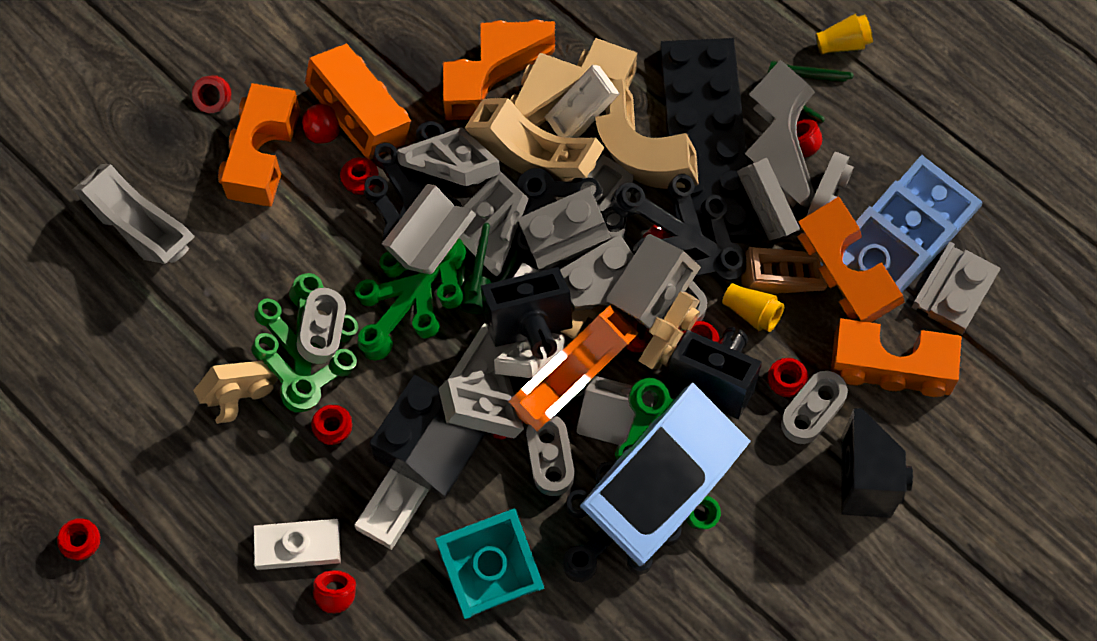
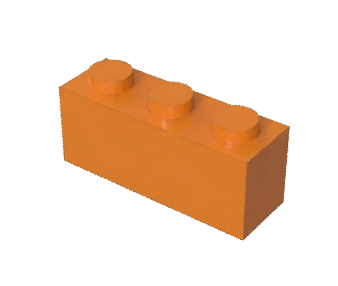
M347 43L309 58L305 84L321 104H326L334 109L339 126L368 160L373 159L375 148L381 143H390L395 148L405 145L411 124L408 113L396 103L387 92L385 85L375 78L366 67L364 60L357 56Z

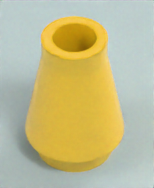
M853 14L828 29L815 33L821 55L829 52L865 49V45L873 43L872 31L866 15L857 17L856 14Z
M734 283L727 288L722 300L723 305L731 308L758 331L764 329L771 332L778 324L784 311V303L778 301L776 295L740 287Z

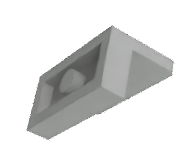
M427 184L383 241L382 245L406 269L430 275L436 270L476 214L470 208L455 206L436 185Z
M649 234L640 245L606 300L614 307L631 315L649 330L657 317L664 319L679 292L687 290L701 267L683 250Z
M594 376L585 390L577 433L617 445L625 442L635 415L630 408L628 400L632 385ZM645 392L642 396V401L646 406L651 407L654 404V397L651 393Z

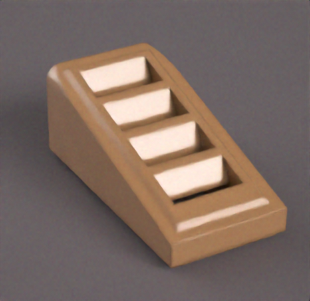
M749 247L745 252L746 271L741 276L742 287L768 294L824 291L827 288V284L818 270L821 267V260L816 253L809 256L806 251ZM808 264L810 278L804 277L803 265ZM788 265H792L793 277L789 276ZM772 266H776L777 275H773Z

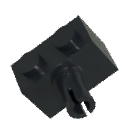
M559 267L480 286L484 322L495 347L527 340L532 355L535 358L543 359L540 347H543L547 358H549L557 350V343L551 334L573 328L570 290Z
M729 327L723 333L720 342L717 343L687 330L671 356L665 386L680 394L684 388L694 383L722 413L739 420L755 391L762 361L741 353L748 343L747 335L742 330H739L733 341L731 338L736 328Z

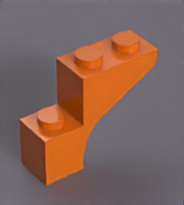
M498 20L491 23H480L481 61L459 59L454 62H443L445 120H470L482 99L486 98L489 90L497 82L525 69L528 64L533 65L539 53L548 56L552 55L555 51V21L506 22Z
M612 305L608 306L508 402L515 408L519 419L525 424L531 425L538 432L639 332Z

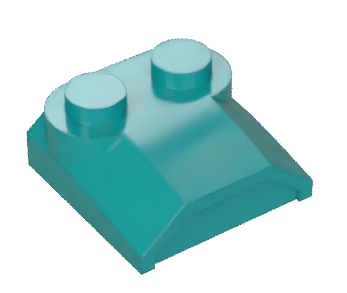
M515 508L435 538L464 619L523 595L545 589Z

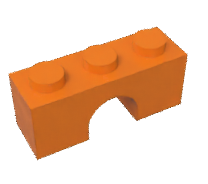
M251 83L248 96L242 97L239 105L240 121L237 129L233 128L229 137L230 153L227 161H222L218 173V181L222 184L227 199L272 207L281 171L276 155L264 154L258 150L264 143L271 140L291 142L300 113L295 90Z
M840 197L835 198L798 221L803 232L797 236L809 256L816 253L820 258L823 266L818 268L828 287L831 289L837 285L844 299L840 300L839 304L849 320L858 318L859 321L872 323L904 303L903 294L882 262L866 271L852 270L843 263V255L846 249L861 239L862 234L859 226Z
M840 318L834 334L831 372L840 375L846 384H877L889 391L917 390L929 397H942L952 393L959 380L962 336L921 330L913 346V354L899 357L890 354L883 348L880 342L881 324Z

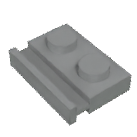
M767 157L737 171L769 241L787 236L800 229Z
M590 187L518 218L539 271L553 268L592 251L612 239Z
M949 242L911 308L916 311L920 309L928 313L929 318L963 335L1001 268L967 250L963 252L954 247V243Z

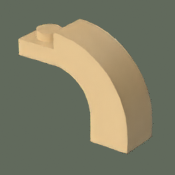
M623 78L612 80V84L620 94L605 109L606 115L595 118L601 140L614 161L634 175V180L647 186L668 189L669 182L679 174L690 176L694 181V185H699L696 150L687 133L663 138H649L635 132L633 95ZM676 182L677 188L685 187L684 184Z
M509 98L482 99L465 126V129L495 158L521 174L529 169L541 168L549 172L554 181L572 182L573 178H587L604 149L597 138H564L540 129L525 118Z

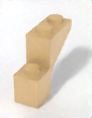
M595 38L590 50L582 52L577 66L539 53L534 65L528 64L521 81L523 87L519 95L513 94L510 101L525 118L535 126H539L546 121V114L592 65L600 66L610 81L623 78L629 88L636 73L637 52Z

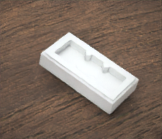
M592 65L546 114L545 118L557 136L579 138L596 120L595 117L600 116L620 93L601 67Z
M551 334L557 343V350L551 357L547 358L543 347H540L543 359H537L532 355L527 340L514 343L494 360L495 374L533 378L566 347L565 336L563 334Z
M338 519L255 525V568L257 570L341 563Z

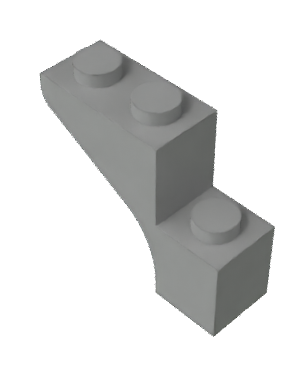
M779 60L749 94L758 102L753 108L768 123H771L774 119L776 120L745 154L753 163L767 157L788 204L794 207L799 203L808 210L815 192L798 141L797 121L801 110L815 91L783 61Z
M101 164L72 189L103 224L113 225L143 260L164 264L168 261L174 263L189 250L186 244L194 238L193 234L182 223L141 196L111 164Z

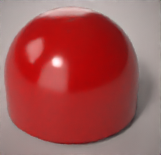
M216 75L200 78L192 88L194 104L205 113L219 112L231 100L232 93L229 84L223 78ZM211 85L217 87L220 93V99L215 105H208L203 99L204 90Z
M316 104L308 108L303 115V130L310 141L324 144L331 142L339 135L341 127L338 124V119L332 107L326 104Z
M798 121L797 133L805 132L804 135L798 137L803 157L812 156L821 147L822 133L815 121Z
M327 571L318 575L314 580V600L318 607L325 612H343L351 606L355 599L356 581L346 572ZM335 581L345 586L337 590L326 588L328 584Z

